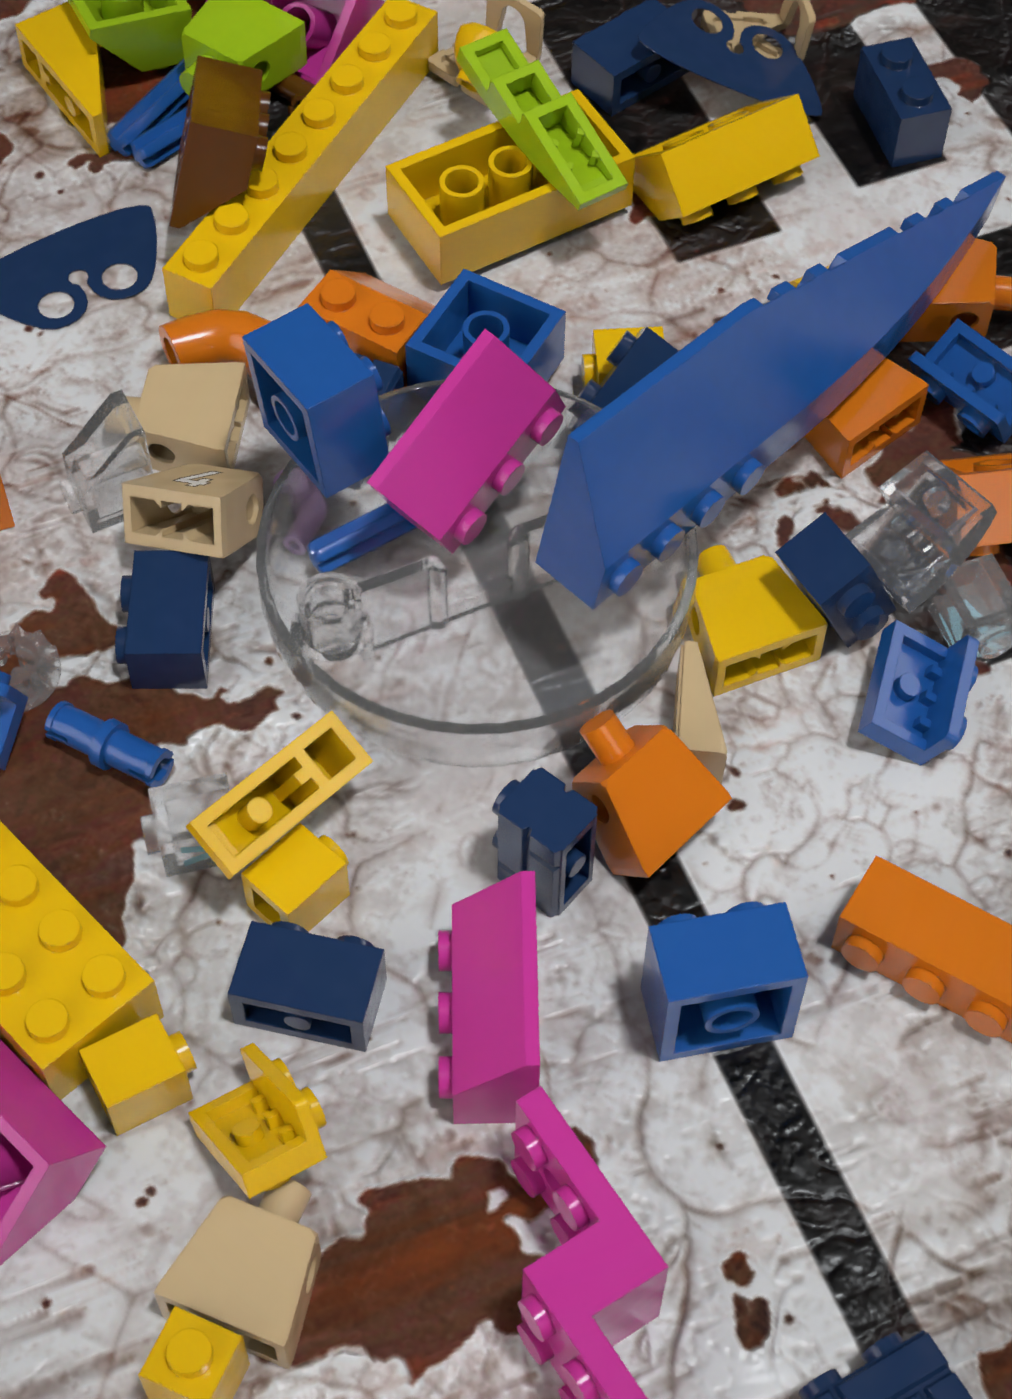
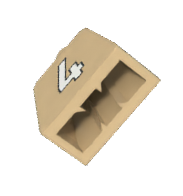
M186 464L122 483L125 543L225 558L263 532V478L258 472L203 464ZM173 503L181 504V508L173 513L168 508V505Z

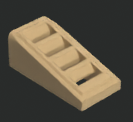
M684 641V645H681L676 674L673 732L722 784L727 760V747L698 642Z

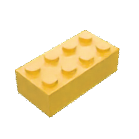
M579 89L571 91L572 95L628 182L625 190L583 209L577 210L541 174L515 144L499 121L385 166L388 215L440 285L456 279L463 269L471 272L632 205L635 156Z
M0 821V1039L62 1100L88 1079L79 1050L157 1013L159 1019H162L164 1014L153 978Z

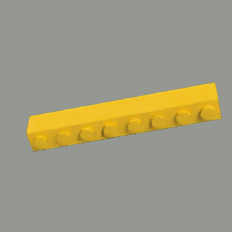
M408 0L385 1L268 141L262 171L251 170L247 190L210 211L164 265L162 272L170 316L178 319L186 315L213 309L239 310L430 72L428 58L438 52V11Z

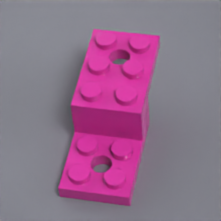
M539 1086L516 1100L515 1131L511 1133L515 1145V1158L511 1160V1166L526 1193L532 1198L541 1194L555 1216L550 1219V1222L562 1245L523 1269L522 1299L518 1301L523 1322L517 1326L518 1333L525 1347L539 1365L550 1361L565 1384L559 1388L561 1399H648L613 1346L659 1317L669 1267L544 1089Z

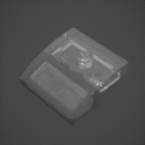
M927 450L878 487L887 504L846 534V537L871 564L886 592L909 613L925 602L957 571L978 545L997 514L994 505Z

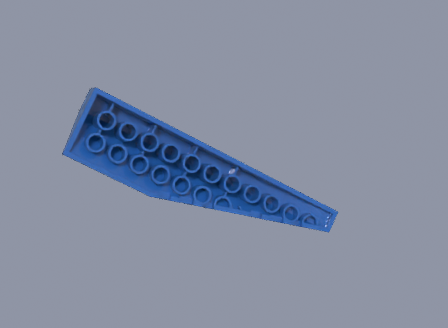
M997 170L962 188L954 201L945 197L935 202L926 218L918 212L908 216L900 226L902 232L898 233L891 227H887L838 253L828 269L820 263L807 269L796 288L787 281L771 288L766 298L770 302L764 305L754 297L740 304L571 432L567 437L535 563L592 610L613 593L618 597L626 594L638 581L643 569L655 559L660 562L667 560L678 549L685 534L696 525L700 528H705L711 524L723 509L725 502L736 492L743 496L751 491L770 464L827 417L895 348L941 291L970 249L989 218L1006 176Z

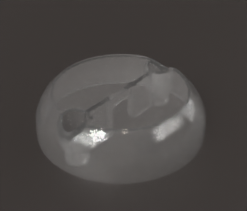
M446 379L422 382L378 396L380 407L391 427V435L386 437L389 453ZM555 389L566 406L561 413L563 415V422L559 430L546 445H536L523 462L525 471L518 484L507 495L502 496L499 494L485 512L487 521L479 535L468 545L461 543L453 554L417 528L333 572L320 573L309 559L308 543L387 502L367 483L373 474L326 498L293 459L289 461L275 482L262 512L256 546L257 585L262 613L277 654L292 679L315 705L326 714L332 710L348 730L365 740L404 757L437 765L465 768L502 767L533 762L562 753L586 742L579 731L587 721L605 710H613L618 719L621 720L652 692L668 671L682 644L695 602L699 560L696 526L685 534L678 549L667 560L660 562L655 559L643 569L638 581L626 594L618 597L613 593L594 610L535 563L567 437L576 428L602 410V408L583 398Z

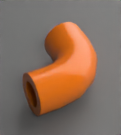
M213 309L186 315L160 325L159 336L169 364L245 363L246 373L252 379L242 336L272 321L248 311Z

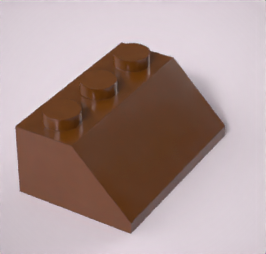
M197 55L177 159L169 227L181 229L243 193L248 188L251 170L262 171L268 145L266 134L269 114L267 112L271 92L261 90L263 70Z

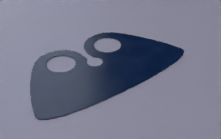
M684 0L658 14L638 34V40L657 55L712 82L759 101H767L799 93L806 115H822L823 111L819 96L802 59L798 58L791 42L781 33L761 25H751L744 28L740 36V44L743 46L744 51L737 54L727 47V42L734 37V26L729 16L710 2L704 0ZM705 9L714 13L722 23V30L718 33H708L701 30L692 20L693 11ZM764 34L775 39L782 48L781 57L771 59L761 55L753 46V37Z
M137 205L105 213L60 230L0 259V314L25 325L41 329H59L71 325L80 319L88 305L86 293L81 286L71 283L68 279L70 273L76 270H82L88 274L87 284L100 297L111 300L126 299L145 290L152 281L157 257V232L152 208L149 205ZM127 264L136 269L138 276L133 285L119 290L107 287L102 281V274L112 265ZM53 292L69 294L74 300V308L64 317H46L40 313L38 308L42 297Z

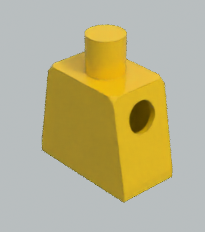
M724 545L711 546L697 556L694 565L700 577L695 578L689 584L686 616L693 640L698 642L713 697L820 659L828 624L773 557L762 555L736 564L729 550Z

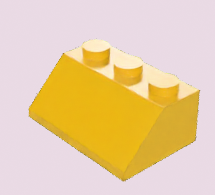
M799 93L743 106L633 154L635 156L633 191L659 221L680 218L684 226L713 215L711 205L726 199L727 204L732 205L759 194L756 185L768 179H771L773 185H777L802 175L801 165L820 157Z

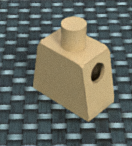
M241 362L154 365L148 369L141 397L113 394L109 396L106 406V427L108 430L133 432L139 463L146 468L164 471L186 464H203L234 469L250 404L246 365Z
M290 1179L286 1184L277 1189L265 1191L258 1207L232 1196H224L219 1199L154 1291L162 1317L168 1319L174 1306L179 1307L243 1336L248 1353L289 1370L295 1357L321 1260L318 1233L311 1228L299 1224L312 1196L311 1192L299 1182Z

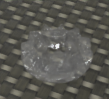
M16 623L11 631L0 633V667L5 666L7 659L11 658V655L17 656L20 667H14L11 671L12 677L9 685L28 697L24 710L26 712L42 704L54 692L61 676V662L56 645L48 642L41 630L33 633L26 632Z

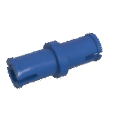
M64 700L53 707L46 719L44 729L48 731L45 734L46 737L88 755L90 763L100 769L109 770L113 767L144 782L145 785L153 789L159 788L166 781L174 764V759L171 758L174 755L172 751L160 748L131 734L128 725L114 718L107 721L101 720Z

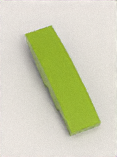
M507 28L459 48L457 62L487 107L527 158L577 210L583 209L627 188V180L572 93L561 96L540 61L536 60L529 63Z

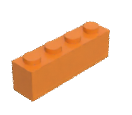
M876 855L839 916L831 948L840 952L854 967L867 972L876 971L901 984L905 991L918 1001L926 1004H939L963 1017L967 1024L975 1031L989 1037H1001L1012 1043V925Z

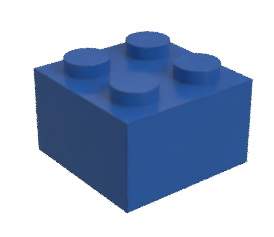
M463 269L405 345L407 392L430 401L484 329L495 335L547 382L564 359L566 311Z
M306 303L242 336L264 427L326 498H329L373 474L389 454L386 437L391 435V427L380 407L378 392L383 390V383L372 361L366 356L359 358L349 348L340 327L332 320L326 323Z
M756 901L745 902L730 908L725 913L696 917L693 914H677L662 920L658 925L648 926L641 992L659 1062L793 1037L808 981V974L786 902L764 905Z

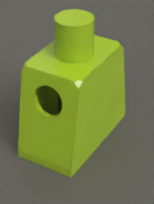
M207 0L183 30L181 37L185 71L180 74L179 81L183 90L190 96L197 55L263 70L261 90L267 91L307 64L305 22L263 0Z

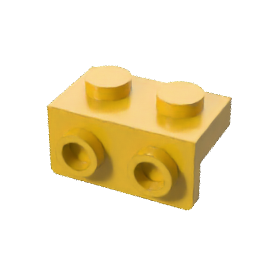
M254 1043L240 1049L251 1081L188 1113L196 1136L249 1199L264 1191L274 1190L283 1186L292 1176L327 1158L318 1131L326 1126V1118L316 1096L308 1087L299 1090L285 1063L280 1058L271 1061Z

